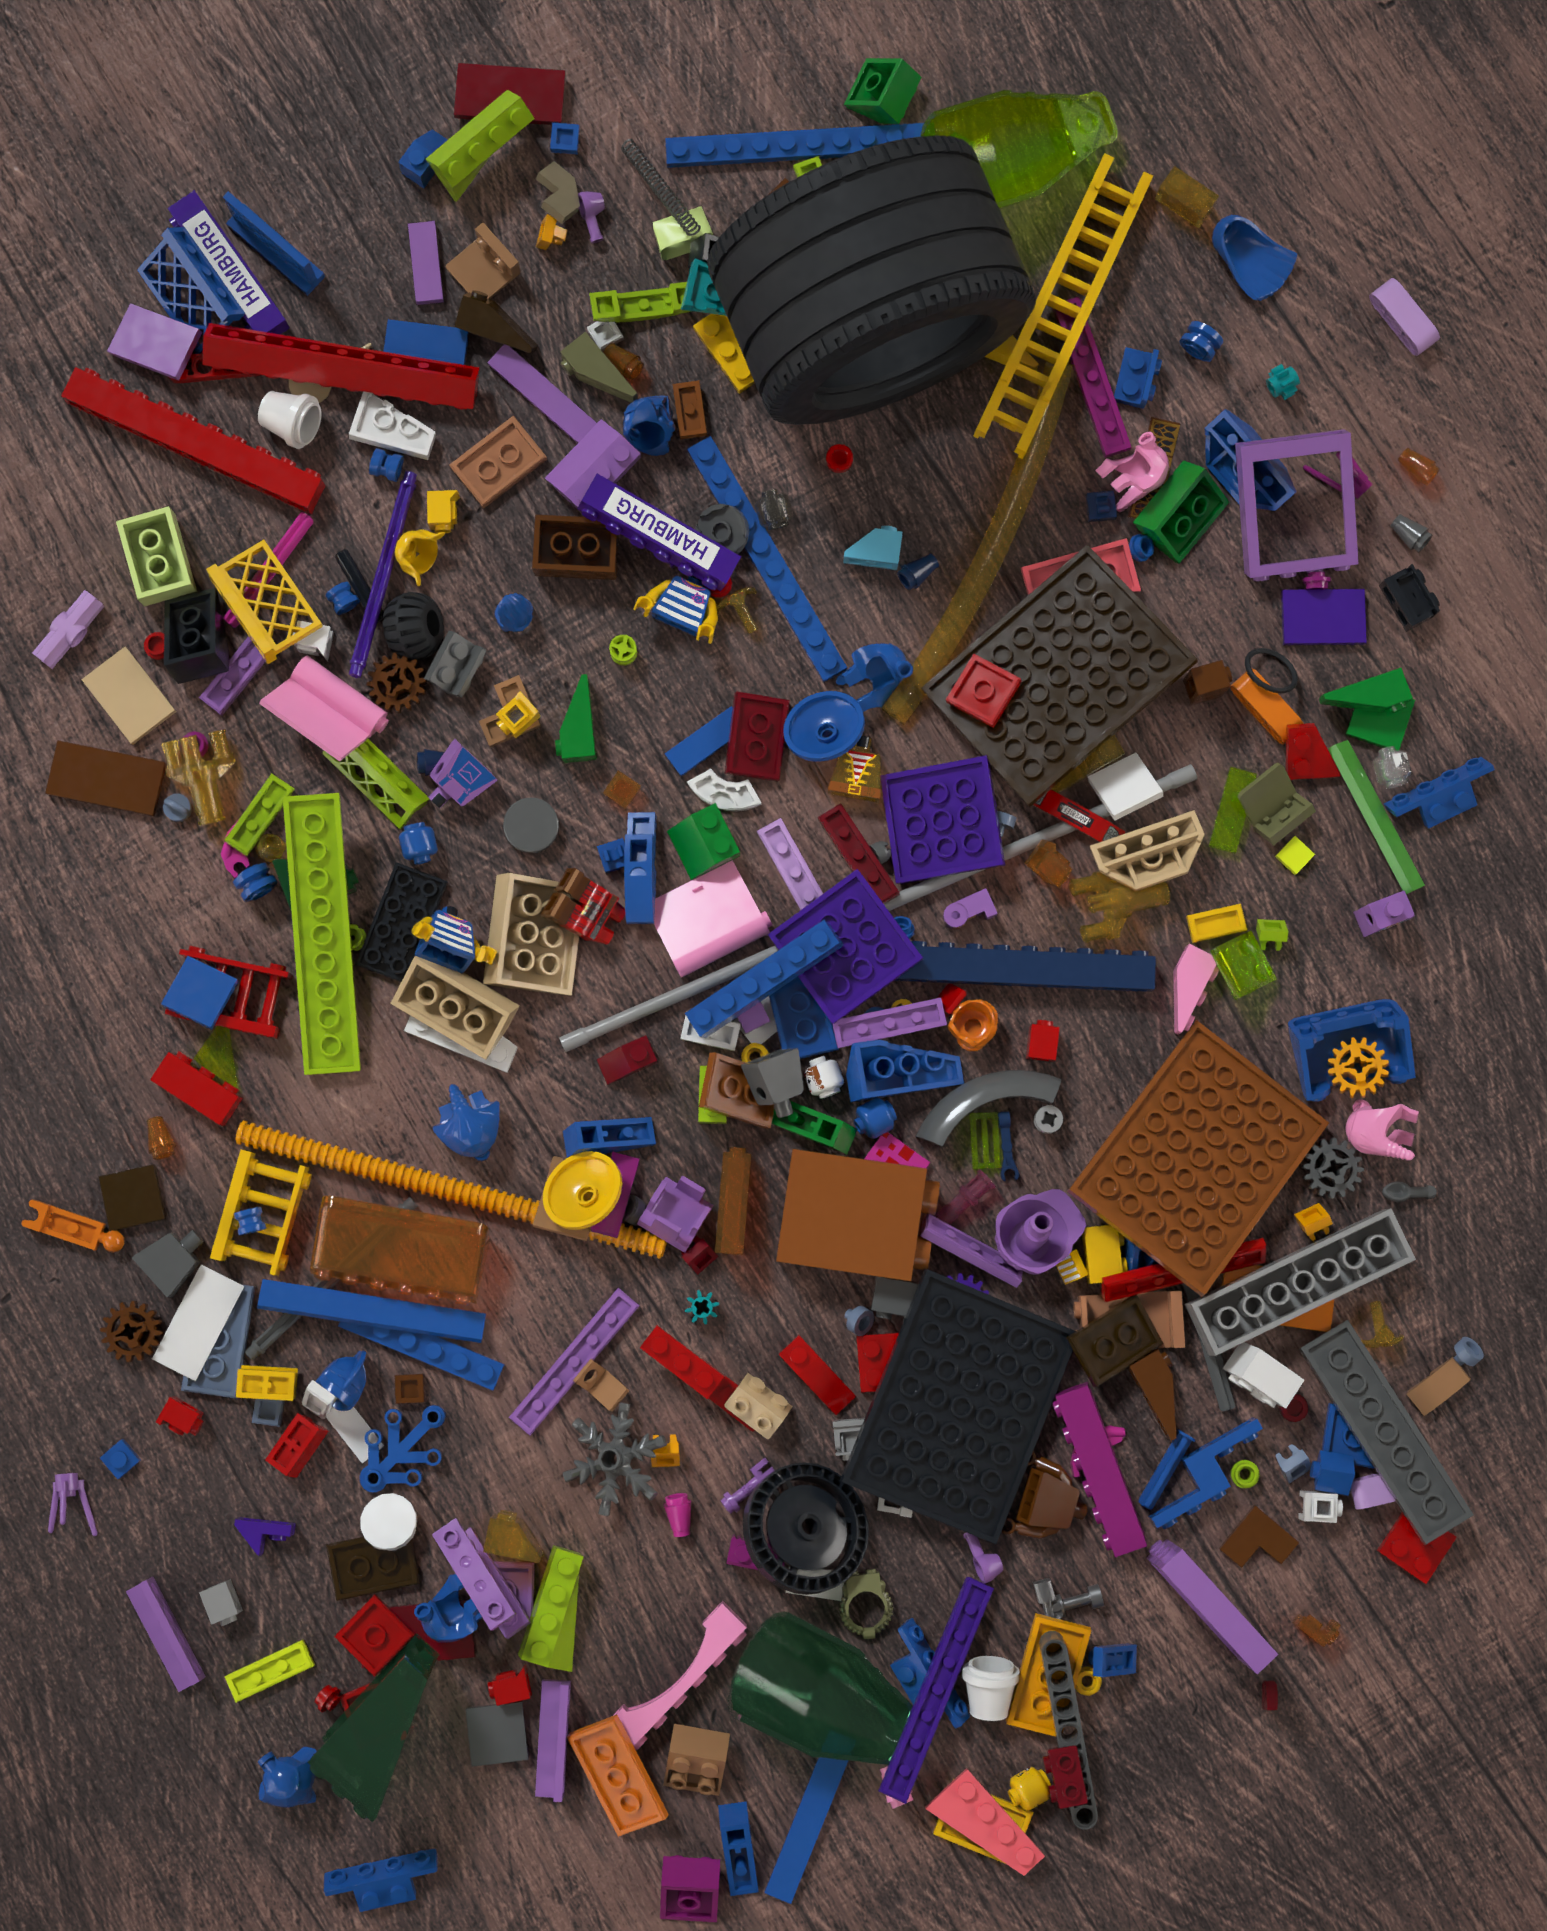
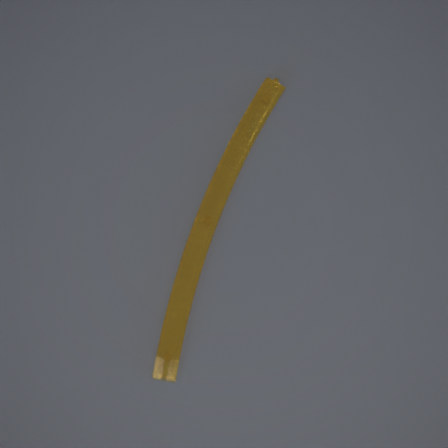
M1046 361L1043 374L1049 377L1054 364ZM1066 365L1024 458L1021 459L1017 456L1004 493L982 543L947 610L913 663V673L909 677L902 679L882 707L883 711L903 725L906 724L925 697V693L921 688L945 667L1003 563L1042 470L1062 409L1073 365ZM1039 386V390L1036 397L1037 400L1039 399L1043 391V387Z

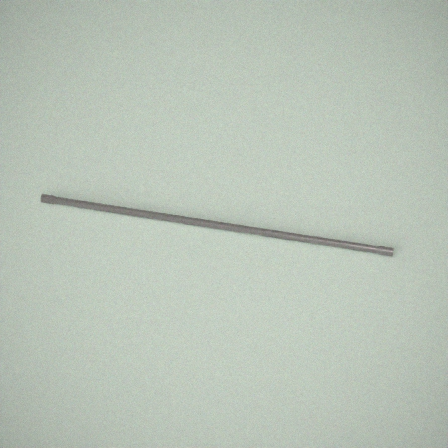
M1190 764L1169 773L1166 777L1156 780L1162 791L1166 792L1197 780V775ZM1104 804L1089 809L1102 818L1110 816ZM1064 821L1004 846V860L1011 859L1078 829ZM985 869L927 879L900 891L899 896L884 905L888 911L893 910ZM775 945L588 1027L572 1031L559 1037L565 1052L587 1044L592 1039L736 978L779 949Z

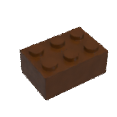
M535 515L532 561L534 576L616 580L619 535L608 531L606 525L597 520L591 521L585 517Z

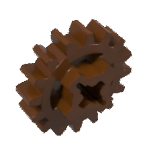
M393 653L392 659L388 660L383 655L382 660L384 663L380 665L374 662L376 671H368V675L373 681L366 682L368 688L374 689L369 695L371 699L378 697L375 704L379 707L385 704L386 712H390L392 707H395L397 713L401 714L402 707L404 706L411 711L410 703L414 702L419 705L421 702L417 696L426 694V691L421 686L426 685L427 680L420 678L425 672L423 668L416 669L418 666L416 659L409 663L406 656H402V659H399L397 654ZM395 666L393 670L385 672L387 669ZM408 669L413 673L415 683L407 679ZM398 678H400L403 684L397 685L394 688L391 682H397ZM379 683L386 686V697L381 694ZM409 694L406 698L399 700V697Z
M131 1301L130 1307H128L126 1302H121L120 1310L111 1308L110 1312L113 1316L103 1318L108 1325L107 1327L100 1328L101 1332L107 1334V1337L103 1338L101 1342L110 1344L107 1349L108 1353L117 1351L115 1359L120 1360L126 1355V1362H132L135 1355L137 1360L141 1361L144 1360V1352L148 1355L154 1353L151 1348L152 1345L159 1346L160 1342L156 1339V1336L163 1335L164 1331L157 1330V1326L162 1323V1320H154L153 1317L157 1311L151 1310L147 1312L148 1304L143 1303L138 1308L137 1301ZM132 1312L142 1315L146 1321L141 1322L137 1320ZM120 1319L121 1323L117 1331H114L115 1324ZM130 1326L142 1327V1329L137 1330V1332H135L133 1336H121L122 1334L127 1333L126 1331L130 1330ZM150 1331L148 1340L144 1344L143 1338L146 1332ZM123 1341L127 1343L131 1350L124 1349L117 1342Z

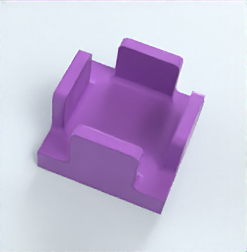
M681 1176L678 1183L665 1177L650 1199L637 1225L685 1253L714 1205L702 1198L706 1190L688 1178Z

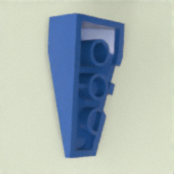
M884 1040L853 1043L851 1046L846 1072L851 1102L964 1084L959 1056L916 1049L907 1045L892 1044Z

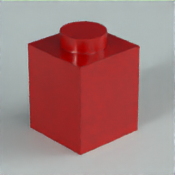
M1037 1020V1024H1031L1029 1026L1026 1059L1047 1062L1056 1061L1060 1027L1053 1026V1022L1047 1020Z

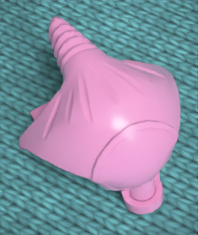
M1146 432L1140 436L1138 440L1140 445L1135 446L1134 454L1115 460L1106 458L1102 465L1095 470L1102 478L1106 477L1114 469L1123 473L1111 483V486L1118 493L1124 488L1131 486L1116 504V511L1118 512L1124 511L1149 492L1159 488L1166 480L1170 468L1169 459L1164 450L1155 443L1156 437L1152 432Z
M1359 1099L1354 1102V1112L1351 1113L1346 1123V1135L1348 1141L1351 1142L1355 1149L1364 1154L1396 1157L1408 1161L1415 1157L1412 1151L1401 1146L1402 1144L1412 1146L1414 1133L1399 1129L1394 1130L1388 1137H1386V1133L1389 1127L1398 1119L1417 1123L1419 1111L1410 1109L1403 1104L1384 1109H1372V1106L1365 1100Z

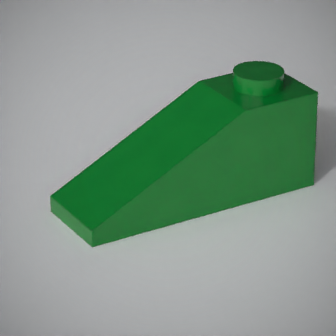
M1398 668L1325 693L1319 698V702L1322 705L1384 712L1390 709L1391 713H1396L1406 709V704L1413 697L1402 668Z
M583 674L580 677L559 731L560 739L555 740L556 755L562 756L563 763L596 760L590 688L587 674Z
M790 1101L793 1110L791 1115L778 1118L774 1108L773 1125L843 1154H848L858 1130L855 1127Z

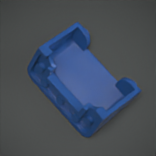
M1382 999L1297 1017L1288 1022L1290 1040L1303 1096L1307 1101H1322L1331 1093L1330 1086H1333L1332 1080L1335 1076L1328 1075V1070L1334 1068V1066L1328 1064V1059H1336L1332 1054V1050L1335 1048L1341 1051V1042L1344 1041L1347 1045H1350L1352 1037L1356 1039L1357 1043H1361L1363 1037L1366 1038L1367 1045L1369 1046L1376 1042V1051H1385V1055L1381 1060L1389 1061V1066L1383 1068L1389 1071L1388 1077H1384L1386 1080L1393 1084H1402L1408 1079L1416 1078L1409 1018L1394 1000ZM1361 1051V1054L1367 1058H1373L1367 1052ZM1350 1053L1342 1058L1340 1065L1348 1061ZM1354 1063L1353 1069H1356L1357 1073H1361L1363 1067L1360 1066V1063ZM1377 1071L1370 1073L1367 1078L1375 1077ZM1349 1077L1344 1078L1347 1082H1353Z

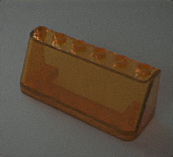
M323 1196L319 1210L310 1272L314 1274L315 1278L329 1281L332 1277L342 1279L343 1283L353 1286L365 1283L370 1284L369 1287L375 1290L384 1291L387 1287L397 1289V1292L403 1295L412 1296L415 1292L425 1294L426 1298L436 1301L448 1298L453 1299L452 1302L458 1305L476 1304L490 1243L489 1228L482 1223L335 1196Z

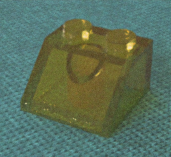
M500 1510L498 1514L495 1513L490 1517L483 1552L535 1563L541 1562L544 1557V1551L524 1520L516 1518V1512Z

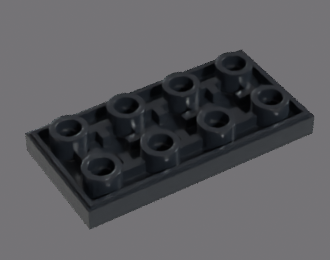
M396 862L356 965L402 982L415 957V951L420 938L412 934V928L424 917H431L438 910L448 881Z

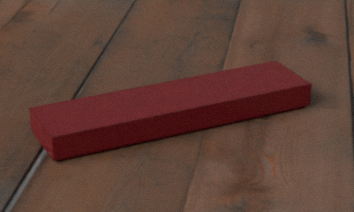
M841 803L818 816V821L852 872L856 869L860 871L883 904L900 895L893 881Z

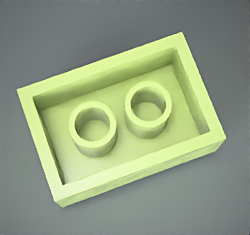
M169 506L116 521L137 599L144 607L197 592L177 518Z

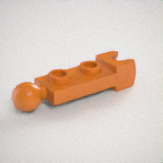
M35 1199L29 1201V1206L37 1209L38 1218L35 1221L23 1220L21 1223L23 1227L92 1250H97L99 1243H102L107 1251L114 1253L121 1250L125 1242L124 1236L119 1231L103 1232L106 1223Z

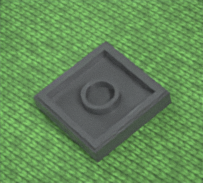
M523 1701L499 1706L492 1704L467 1707L465 1709L472 1767L529 1759Z

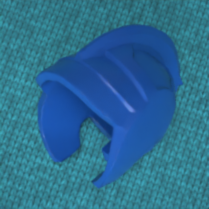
M364 1350L358 1351L354 1357L335 1359L315 1381L336 1396L337 1399L332 1405L336 1410H351L358 1402L364 1390L366 1371L363 1364L367 1354Z

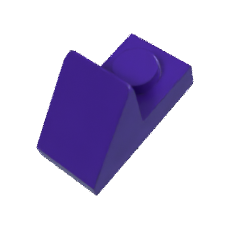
M239 1517L235 1519L234 1525L254 1552L261 1556L264 1554L266 1534H269L270 1540L286 1541V1536L290 1537L295 1534L296 1523Z

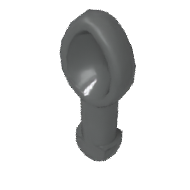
M1396 1181L1387 1184L1382 1189V1194L1391 1201L1404 1202L1409 1198L1433 1199L1436 1197L1437 1190L1432 1185L1410 1187L1404 1182Z

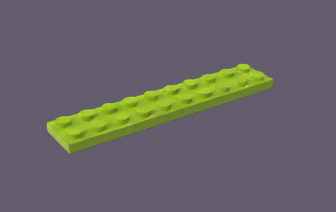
M340 793L284 796L283 808L304 1075L361 1071Z

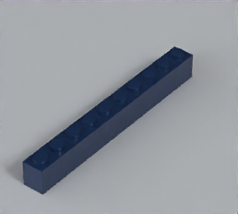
M911 941L923 957V960L894 980L1152 992L1155 990L1156 956H1149L1148 951H1132V955H1121V950L1114 949L1104 950V954H1093V949L1078 948L1077 953L1066 952V948L1049 947V952L1038 951L1036 946H1021V950H1010V945H994V949H983L982 944L974 943L966 944V948H955V943L940 942L938 947H930L924 941Z

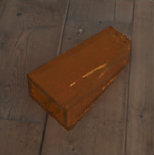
M730 1147L729 1152H723L715 1253L744 1255L751 1154H746V1148Z

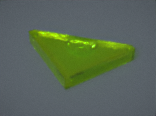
M217 1026L193 1059L216 1074L223 1081L237 1088L238 1080L230 1029Z

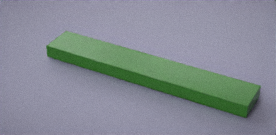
M1346 740L1328 748L1402 890L1407 895L1425 886L1349 741Z

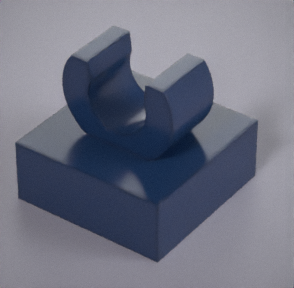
M1114 491L1086 494L1088 522L1116 520Z

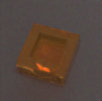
M618 770L604 790L603 795L624 809H627L641 789V785Z

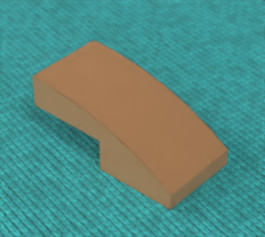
M1451 1357L1430 1372L1428 1377L1409 1389L1406 1394L1423 1416H1425L1461 1389L1471 1378L1455 1358Z

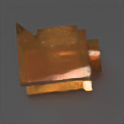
M1044 839L1040 841L1024 863L1045 883L1058 888L1068 880L1070 872L1073 870L1069 866L1071 862L1056 851V844Z

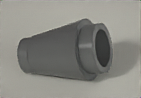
M1399 514L1390 526L1410 550L1415 549L1417 552H1420L1433 536L1428 532L1429 528L1404 517L1402 514Z

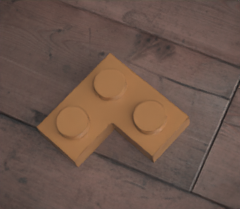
M519 675L494 685L502 707L507 705L519 691L529 700ZM517 708L508 718L515 724L524 714ZM496 714L479 721L490 748L515 738L511 733L506 736L496 723L499 719ZM535 721L521 735L541 727L539 721Z

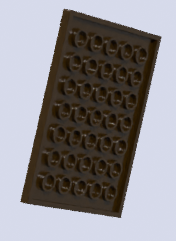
M1086 545L921 689L982 756H988V761L994 770L1030 808L1198 663V660L1109 566ZM973 654L1014 674L1022 680L994 728L946 703L945 700Z

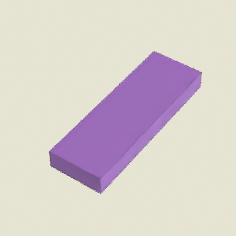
M435 221L408 224L416 304L444 302Z
M249 636L230 658L229 671L218 674L199 697L221 716L266 662Z

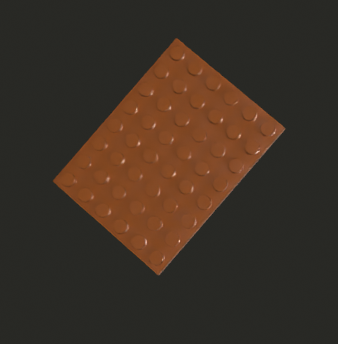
M1196 1020L1067 1192L1202 1297L1218 1278L1329 1122Z

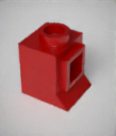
M526 1664L519 1673H517V1669L497 1673L496 1678L492 1682H488L490 1699H495L496 1706L531 1698L532 1691Z

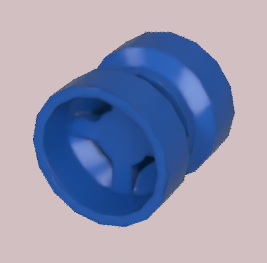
M376 448L371 458L369 474L376 477L383 475L388 480L397 482L402 471L404 457L398 454L389 455L385 450Z

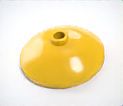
M586 1151L566 1158L552 1171L545 1183L543 1205L547 1215L558 1226L569 1230L585 1229L599 1223L610 1214L620 1198L622 1191L621 1172L611 1158L599 1152Z

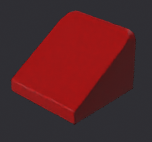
M950 983L945 986L937 997L942 999L945 1015L950 1016L966 996V991Z

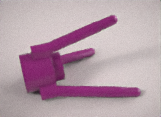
M1338 451L1336 456L1340 460V452ZM1352 457L1354 497L1358 499L1372 486V483ZM1307 465L1303 466L1305 471L1342 492V485Z

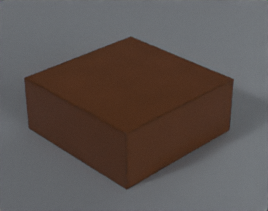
M424 1374L395 1375L396 1404L425 1402Z

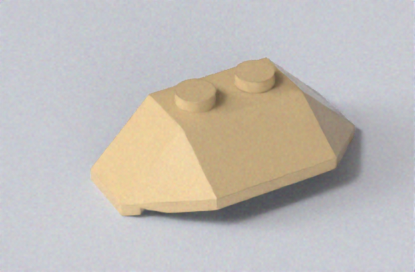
M1195 810L1090 845V850L1099 872L1134 891H1138L1188 874L1205 834Z

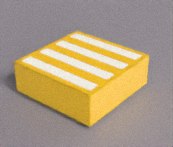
M1077 1249L1071 1251L1068 1257L1056 1265L1065 1285L1089 1275Z

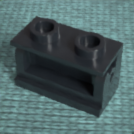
M1413 564L1384 579L1379 585L1406 632L1433 618L1440 612L1438 598L1433 592L1430 593L1424 584L1426 580L1423 573L1419 569H1415Z

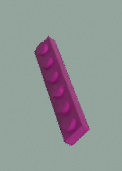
M1079 296L1066 300L1078 307L1082 306ZM1053 309L1058 325L1071 330L1075 318ZM1087 320L1070 356V360L1104 458L1131 450V444Z

